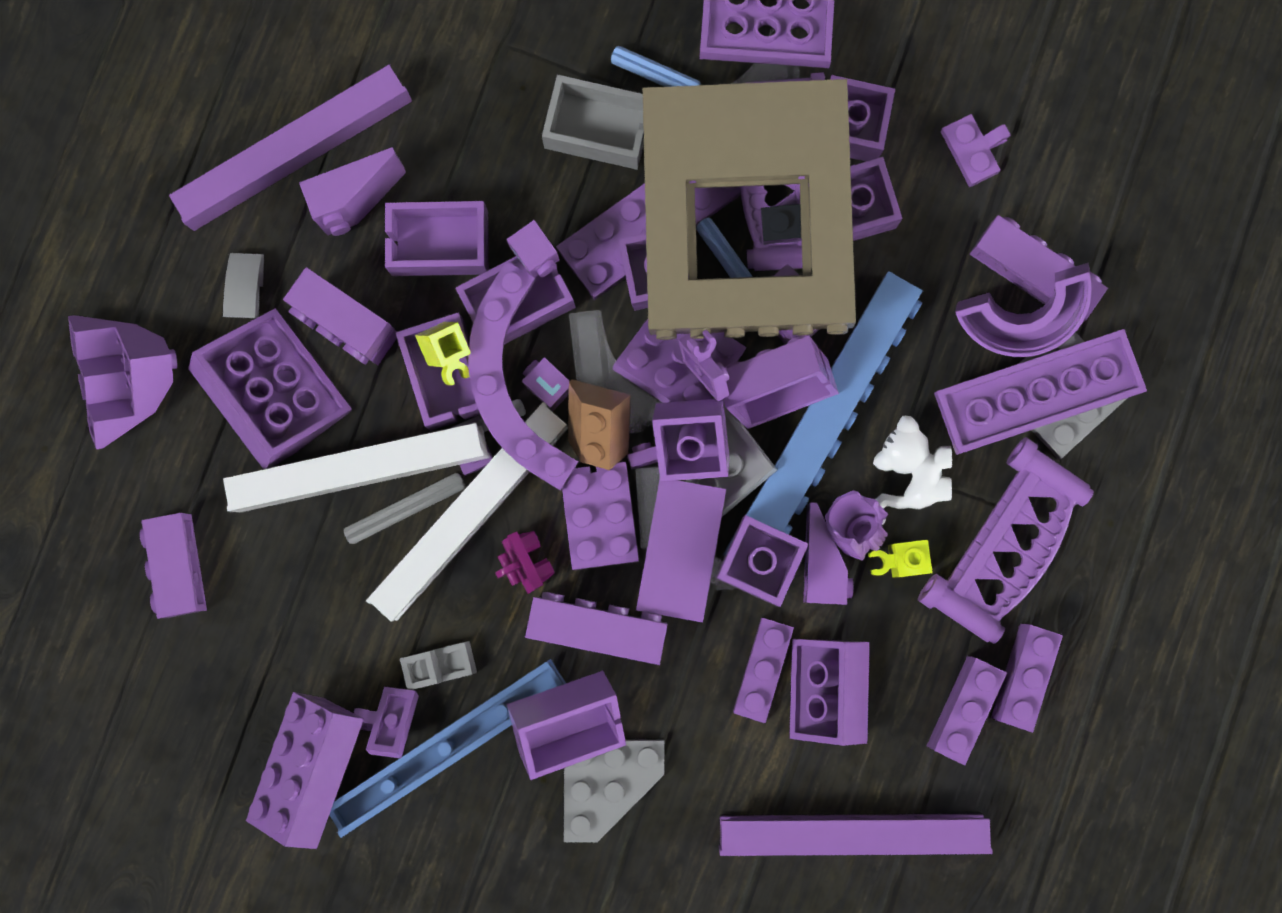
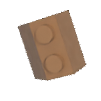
M573 379L569 381L568 441L580 462L611 470L628 454L631 395Z

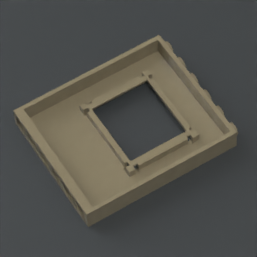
M847 79L643 88L648 330L650 335H656L658 340H673L677 338V334L689 333L692 339H704V330H708L710 334L724 333V337L727 338L744 337L745 332L758 331V335L762 337L778 336L779 331L793 330V335L798 336L811 335L814 329H827V334L848 333V328H853L856 323ZM805 176V179H798V177ZM800 184L803 275L697 279L695 188Z

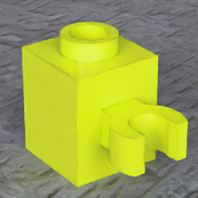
M442 322L415 335L427 365L443 367L441 376L446 385L452 386L455 384L452 378V372L455 369H458L462 378L469 377V368L460 362L459 359L471 354L458 322Z
M928 540L888 545L889 554L881 550L868 553L869 557H880L883 562L880 569L870 570L872 575H883L890 568L892 577L932 573Z

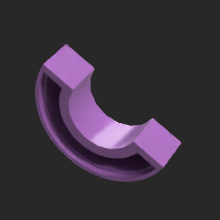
M1085 263L1056 272L1055 289L1052 298L1044 307L1032 313L1015 314L1005 311L995 303L990 292L959 301L955 313L967 334L978 344L990 351L1012 357H1029L1046 353L1066 342L1078 330L1087 315L1092 293L1089 264Z

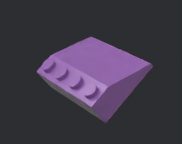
M276 308L192 352L188 369L263 469L272 468L289 458L352 410Z

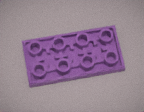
M659 480L637 611L703 622L726 489L678 480Z

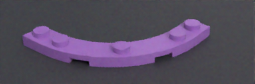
M506 261L485 294L473 322L469 342L471 354L468 355L471 389L484 423L504 451L532 474L561 491L578 461L547 443L528 427L513 406L505 385L502 354L507 330L518 307L535 282L534 277Z

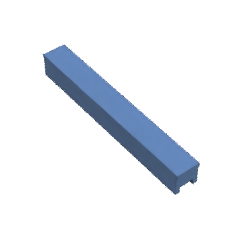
M550 659L402 756V758H399L334 801L329 816L339 830L337 833L340 838L511 726L512 723L507 704L566 684L552 660Z

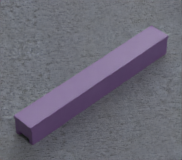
M387 65L173 192L169 197L180 213L182 222L195 231L412 102V99L390 65Z
M983 814L720 816V856L993 854L990 841V819L984 818Z

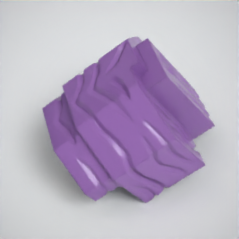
M853 490L836 498L825 515L828 531L831 533L836 545L846 555L862 561L870 549L878 551L888 535L881 526L883 520L888 515L887 512L880 506L877 500L861 496L858 491Z

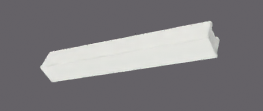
M544 402L525 422L532 431L552 446L568 430L567 424L556 416ZM502 448L370 595L366 602L375 606L391 622L394 620L398 621L530 471L518 464Z
M477 423L223 478L228 502L227 511L240 513L490 458V453L487 452L483 426H477Z

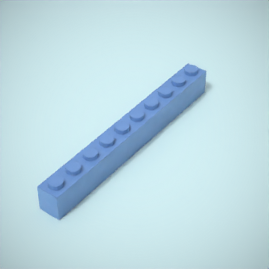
M887 272L831 367L839 394L808 406L774 465L777 471L765 480L747 511V516L789 535L792 530V526L788 524L794 513L800 515L809 500L808 497L804 496L810 485L816 487L825 472L821 465L827 456L832 459L842 443L837 439L843 428L848 431L858 415L853 411L859 400L865 402L874 388L870 384L875 372L881 375L887 366L890 358L886 356V353L891 344L897 347L906 332L902 325L907 317L911 319L915 317L922 305L918 298L923 290L895 274ZM735 534L722 554L723 556H726Z

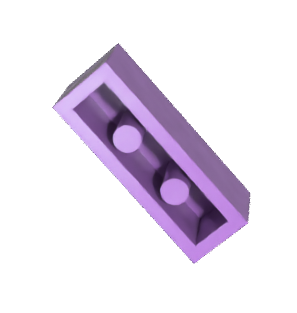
M177 513L142 520L143 529L140 530V540L142 546L147 551L148 561L145 563V572L147 578L152 583L153 593L150 596V604L153 612L157 614V619L207 611L192 514Z
M1020 624L1005 671L1007 674L999 690L992 712V719L1033 733L1063 635L1033 625Z
M967 656L927 743V747L966 765L1007 672L982 660Z

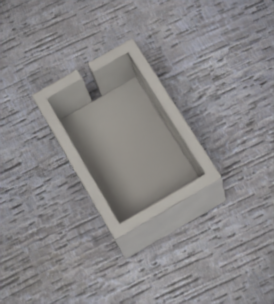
M557 75L542 133L544 148L638 170L644 146L643 94Z

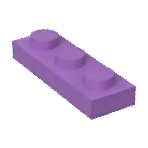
M761 617L733 710L734 714L766 723L794 627Z

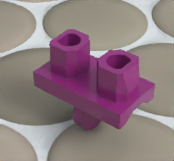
M534 531L520 535L515 532L508 535L502 541L507 553L498 556L503 567L495 572L498 579L507 575L512 586L522 582L527 594L543 586V582L555 573L547 558L533 565L528 553L541 547Z

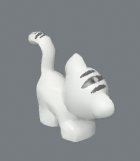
M902 416L897 424V429L890 433L883 444L882 451L875 456L873 464L883 471L894 470L902 474L912 473V481L903 496L882 493L875 500L878 501L883 509L886 506L896 509H922L935 502L951 500V478L942 476V469L952 467L951 446H940L935 450L934 455L930 454L928 438L919 430V425L911 416Z

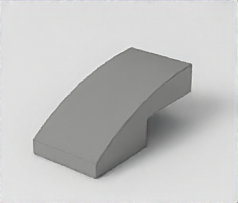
M230 253L224 288L223 317H259V289L263 287V254Z
M470 641L400 658L407 690L434 685L477 673Z

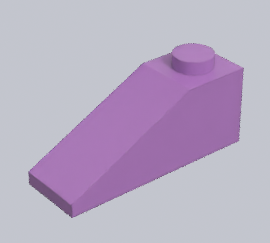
M809 503L807 504L805 542L808 543L805 551L803 603L847 605V598H852L853 578H848L846 565L832 539L831 533L828 531L818 504Z

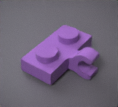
M972 114L942 128L941 134L969 188L1000 172V168L990 149L1007 142L1006 138L1011 136L1005 124L983 136Z
M708 330L703 331L704 339L701 343L690 338L689 333L678 340L683 361L717 402L729 396L726 382L729 380V375L721 362L715 363L712 359L711 353L716 347V340Z
M384 687L377 711L355 708L354 714L364 719L360 730L371 731L366 747L369 754L402 758L419 697L416 691Z

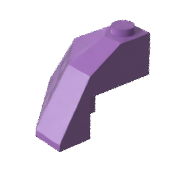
M76 315L68 316L72 351L81 371V374H78L82 398L86 400L89 431L96 449H101L156 412L173 383L172 369H177V357L174 349L169 350L163 337L136 324Z

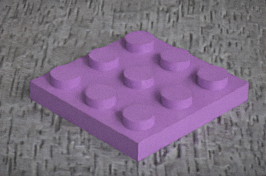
M648 319L612 368V370L662 403L713 398L712 394L683 361L678 340L688 334H677V338L673 340H658L656 335H650ZM711 333L716 340V347L711 353L714 362H721L725 368L733 362H738L746 347L733 338L724 337V333ZM695 339L698 343L703 341V339Z

